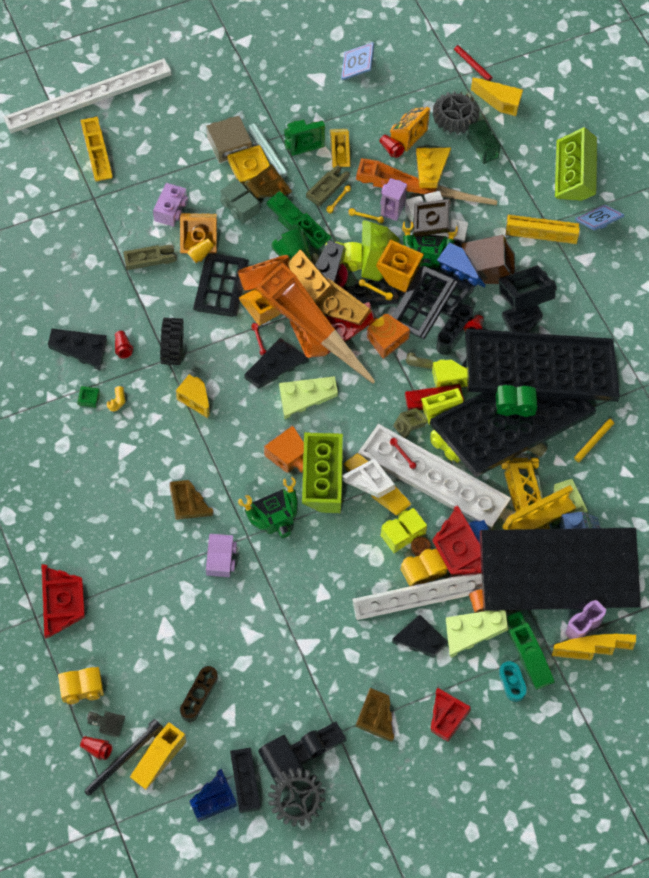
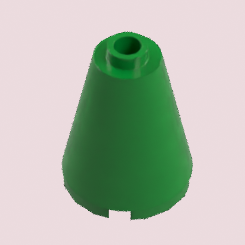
M299 228L290 230L281 235L282 239L279 241L275 239L271 244L272 249L278 256L288 255L291 260L299 250H302L312 261L303 229L301 231Z

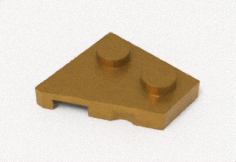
M272 164L246 183L256 198L273 197L279 191L285 196L292 193V190Z

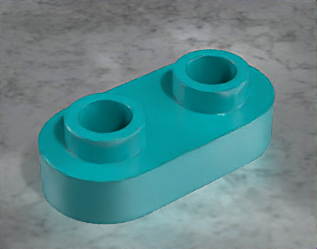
M512 661L504 662L500 666L499 677L505 694L509 700L519 702L524 699L527 692L524 679L516 663ZM505 672H511L512 676H507ZM517 690L519 694L515 695L512 691Z

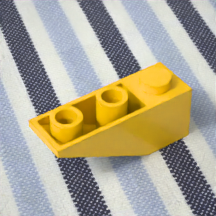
M472 78L471 91L497 111L513 116L517 115L522 99V89L484 79Z
M168 722L154 739L130 778L147 790L186 744L185 734Z

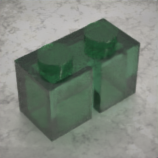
M485 120L469 125L467 135L468 141L483 164L498 159L501 148L499 141L494 134H491L492 131Z

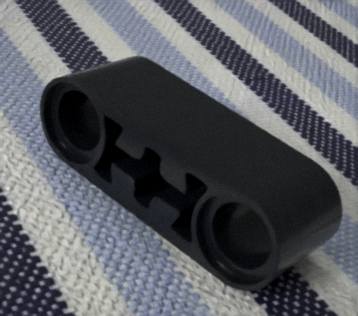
M463 304L455 315L450 317L438 334L436 344L438 353L442 355L450 354L465 333V325L472 319L473 310L469 305Z

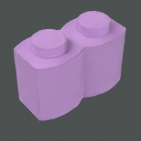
M209 534L206 576L230 577V571L234 572L235 560H232V553H236L237 542L233 541V535Z
M597 600L591 601L584 607L583 612L571 618L565 635L570 640L588 636L590 631L597 629L601 625L606 609Z

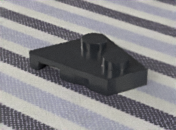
M418 615L392 638L393 644L407 646L410 650L420 651L430 657H435L448 645V641L421 615Z

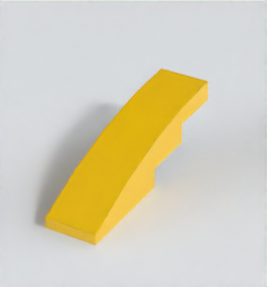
M98 117L80 120L95 182L113 179Z
M357 453L343 463L345 470L350 472L368 461ZM396 486L394 490L380 498L371 495L373 499L396 516L411 505L410 501Z
M601 634L574 638L555 644L551 656L592 660L594 653L613 655L615 648L633 650L636 643V635Z

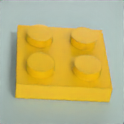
M260 145L227 155L230 167L236 179L242 185L270 166Z

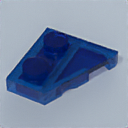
M222 769L218 770L210 783L207 782L201 791L195 794L189 801L197 822L237 806Z

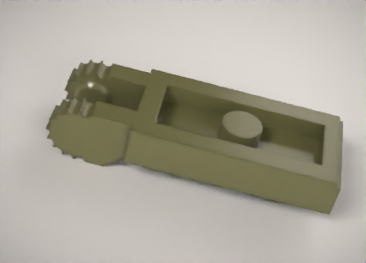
M336 165L335 168L330 172L328 171L306 193V198L320 207L347 181L350 173L345 171L340 177H336L342 169L339 165Z
M157 245L124 251L123 256L126 270L163 263H174L176 256L170 254L173 253L174 247L172 245Z

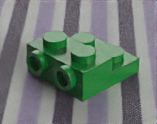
M304 119L293 121L287 124V129H284L286 138L284 146L286 150L290 151L291 156L325 147V124L323 120L307 125Z

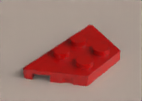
M457 505L432 541L451 575L481 573L480 543L460 507Z
M41 564L44 637L47 639L85 618L82 577L69 575L65 571H57L48 568V565Z

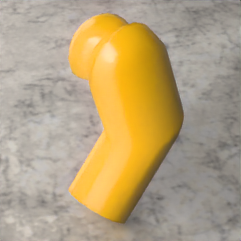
M122 386L115 388L116 398L111 399V402H107V408L112 412L118 411L126 402L124 387Z

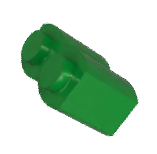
M498 386L496 392L497 413L505 416L517 414L529 417L535 415L537 409L536 388L529 386Z

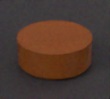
M416 537L411 543V552L415 556H420L421 552L431 548L430 541L425 537Z

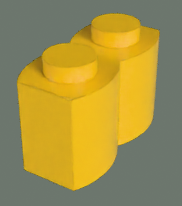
M426 549L421 552L420 556L407 557L401 563L400 568L409 586L424 584L441 578L447 573L448 569L437 549Z
M90 667L79 671L58 674L63 703L76 704L82 699L92 701L104 695L99 667Z

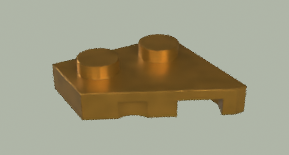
M190 480L170 482L169 488L176 520L213 516V509L206 505L203 501L204 498L195 490Z
M370 688L355 727L392 742L394 733H392L389 695Z

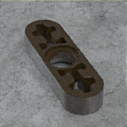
M203 667L196 677L180 707V715L184 721L192 722L198 718L218 681V674L214 667ZM209 673H212V678H209V679L207 680L206 686H205V685H204L205 675H208ZM201 689L205 692V695L198 699L193 696L195 690ZM192 702L195 703L193 706L194 714L190 713L189 715H186L185 709L189 710L192 706Z

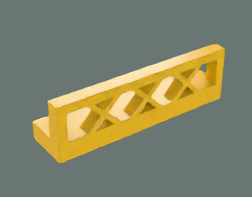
M508 215L505 235L577 244L580 228L579 223Z
M510 463L504 474L514 511L517 512L529 506L528 503L530 501L535 503L542 498L532 463ZM527 468L528 477L526 478L521 475L519 469ZM525 484L533 488L532 495L524 490L523 486ZM548 524L541 529H550V526Z
M569 485L509 515L502 528L504 530L541 529L560 519L562 514L574 512L576 506L569 498L574 489Z

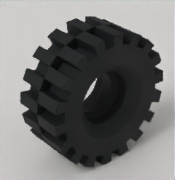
M163 318L160 337L161 364L181 365L184 337L183 318Z

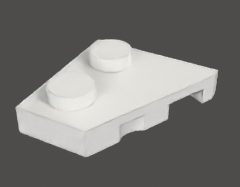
M375 458L342 475L345 483L377 498L395 489V484Z

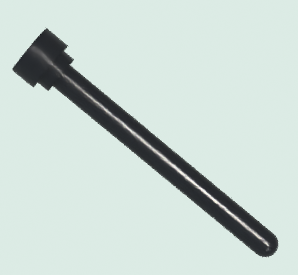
M153 719L148 724L147 731L85 789V794L88 796L92 795L152 737L155 738L163 730V726L156 719Z

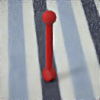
M253 323L251 329L255 332L260 347L259 353L263 356L267 351L263 347L258 332L259 326L257 323Z
M396 438L390 439V445L396 447L409 463L411 469H415L417 464L412 462L398 445V440Z

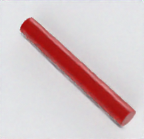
M459 45L454 48V51L486 81L493 79Z

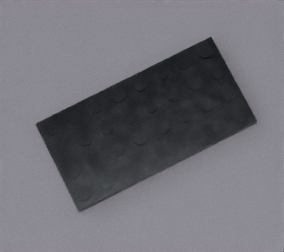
M466 329L465 331L468 392L496 394L497 387L502 385L514 387L529 386L536 388V396L619 401L620 394L613 339Z
M481 393L430 419L429 424L471 473L478 477L595 415L596 409L585 399L536 396L537 409L535 415L529 417L517 414L505 416L497 413L496 394Z
M636 528L480 530L483 611L584 609L588 603L597 600L604 608L641 607Z

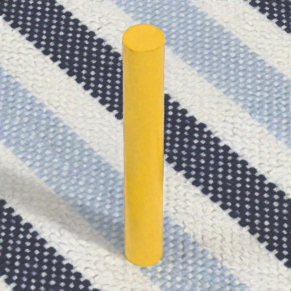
M608 419L576 454L574 459L577 462H580L614 425L613 420Z

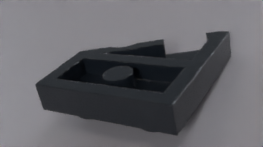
M538 305L519 312L510 309L502 312L501 315L509 332L529 333L543 319V314Z

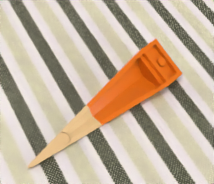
M361 158L356 174L357 181L373 183L375 187L383 188L384 184H388L390 178L406 183L407 192L429 194L440 191L441 196L446 198L497 205V200L463 193L439 185L437 188H419L417 177L376 160Z
M283 262L256 286V290L271 306L373 384L375 383L372 376L324 316L297 276Z

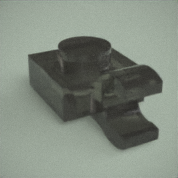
M89 711L87 724L99 726V733L119 738L125 716L105 711L104 716Z

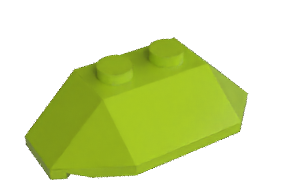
M366 220L362 222V277L380 281L383 279V276L376 267V264L389 241L393 240L400 243V239L388 227Z

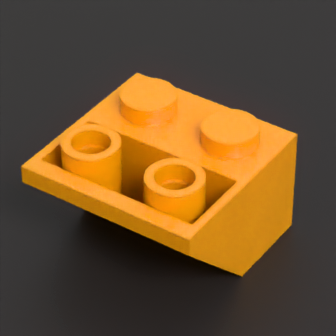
M256 289L239 297L240 302L259 326L282 314L271 306Z

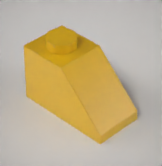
M330 129L332 167L336 165L350 167L348 129Z
M189 374L176 389V398L181 403L208 418L210 413L205 383L199 377H193Z

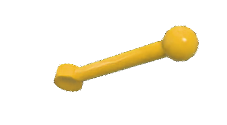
M349 185L345 186L344 191L335 202L326 208L327 213H333L334 207L347 192L351 191Z
M353 208L348 210L350 216L358 215L376 220L378 223L384 222L382 216L375 217L356 212Z
M364 279L359 280L360 286H366L385 296L386 300H392V293H385L366 283Z

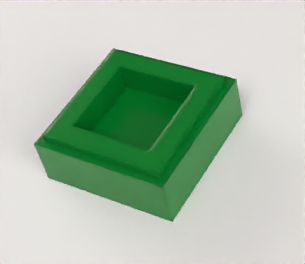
M81 386L77 405L96 408L100 388Z

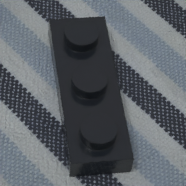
M251 747L231 750L230 755L239 813L260 810V802Z

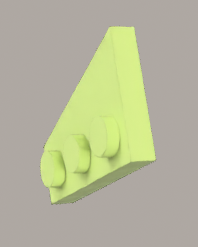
M335 376L279 383L284 419L289 418L290 415L298 411L303 412L312 405H319L338 396Z
M506 610L484 611L446 617L450 657L452 658L458 655L457 653L465 649L468 650L483 640H489L509 630Z

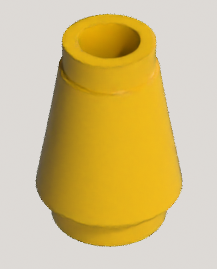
M207 238L189 248L190 250L187 253L197 264L199 261L202 262L214 245Z

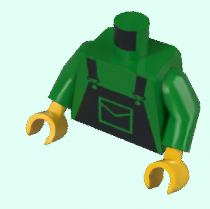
M404 221L402 225V231L405 233L403 245L424 254L420 267L425 266L429 269L439 268L440 263L437 259L449 243H455L453 239L458 235L457 226L455 232H447L448 239H446L447 236L438 235L415 237L413 233L410 235L413 229V222L411 221L410 228H406Z
M291 477L292 484L290 486H287L286 479H283V485L287 487V491L282 489L252 502V498L249 495H245L247 499L246 504L243 503L242 499L238 500V504L245 507L244 511L251 525L260 530H265L267 534L278 531L282 539L291 535L289 526L293 524L298 510L296 490L293 489L296 481L293 477Z

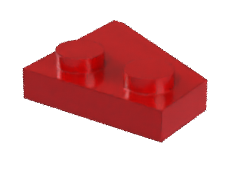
M437 688L430 729L432 733L449 742L470 713L471 707Z

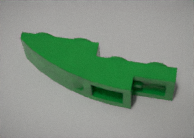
M281 191L267 201L266 205L278 216V221L289 231L297 228L300 231L304 230L308 245L319 250L332 238L307 213L303 214Z
M519 611L507 616L509 629L507 633L535 689L538 690L555 683L543 652L521 612Z

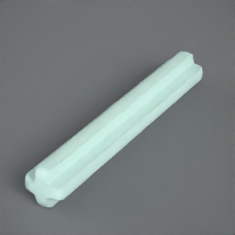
M257 124L249 125V133L257 145L261 146L269 163L273 165L282 178L288 175L287 169Z

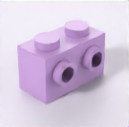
M390 178L388 184H384L381 191V216L395 221L398 220L405 206L406 183Z
M169 183L165 184L153 209L154 221L173 227L177 220L180 221L182 209L187 206L189 200L186 188Z

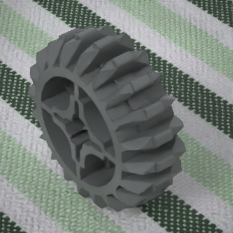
M455 91L453 94L447 92L446 96L441 95L440 99L436 100L432 116L435 124H438V128H443L444 132L448 130L450 134L452 132H456L457 135L459 132L465 134L466 130L471 131L472 127H475L479 120V107L477 102H474L473 97L469 98L468 94L463 95L462 91L459 94H456Z
M292 768L289 769V776L284 771L281 772L282 780L275 777L278 785H270V788L275 790V792L268 793L269 797L274 798L268 802L270 806H275L271 809V812L273 814L278 813L276 816L278 820L284 817L283 823L286 825L290 820L292 826H296L297 820H299L301 826L305 824L304 819L311 823L312 819L310 816L312 814L315 817L319 816L316 809L323 810V806L319 802H325V798L319 795L324 794L325 790L322 788L318 789L322 782L316 781L317 776L315 774L310 776L309 770H306L302 775L301 768L297 769L296 774ZM304 781L309 786L306 788H296L292 782ZM286 786L288 795L283 799V802H280L281 793ZM292 789L299 794L301 805L295 801ZM313 792L312 802L307 808L305 800ZM297 806L301 812L289 813L284 808Z

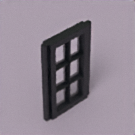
M207 254L193 310L237 317L240 304L239 297L242 296L243 291L238 271L248 267L249 260L220 254ZM215 262L224 263L222 275L212 273ZM228 264L238 265L235 277L226 275ZM211 277L221 278L218 290L208 289ZM224 279L234 280L232 293L222 291ZM207 293L217 294L215 306L205 305ZM221 295L231 296L228 308L218 307Z
M422 266L392 317L407 326L411 334L425 340L457 287L458 282ZM427 276L435 279L428 292L420 289ZM438 281L446 284L439 297L431 294ZM420 292L425 297L419 307L416 308L410 304L416 294ZM431 297L437 301L431 311L427 313L421 309L427 299ZM408 308L416 311L409 324L401 321ZM420 313L426 316V319L420 329H417L412 324Z
M431 268L458 282L456 288L464 290L460 296L452 294L450 298L456 301L452 306L446 304L441 312L452 317L471 295L476 286H473L466 280H460L455 276ZM432 278L428 284L423 283V290L428 291L435 279ZM434 288V289H433L434 292H437V293H440V294H441V292L443 291V290L438 289V288ZM398 289V296L403 298L406 292ZM417 293L412 302L421 304L425 297L424 294ZM428 298L424 306L432 309L437 300Z

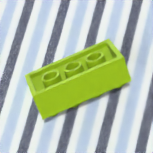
M583 127L556 140L555 198L583 201L596 195L597 137Z
M304 432L302 504L321 513H341L343 434Z

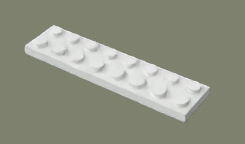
M380 424L376 426L358 452L367 461L375 458L384 471L451 509L458 505L467 518L478 522L485 520L489 530H492L511 500L507 495ZM396 438L398 440V445L412 462L417 464L415 469H411L409 463L396 447L390 445V439Z

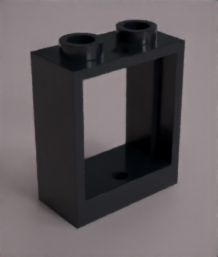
M538 265L498 279L499 293L515 312L556 299V283ZM536 283L539 285V288L522 294L517 291Z

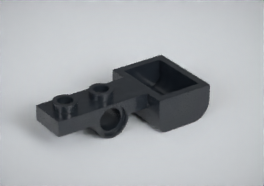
M337 721L319 731L313 730L305 734L300 741L293 745L289 743L286 735H282L263 745L258 750V753L277 786L278 783L275 781V777L282 780L281 772L284 771L289 776V769L292 768L296 774L297 769L301 768L303 775L305 772L303 764L347 740Z

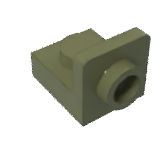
M415 408L400 413L393 426L403 438H407L412 430L425 427L428 421Z

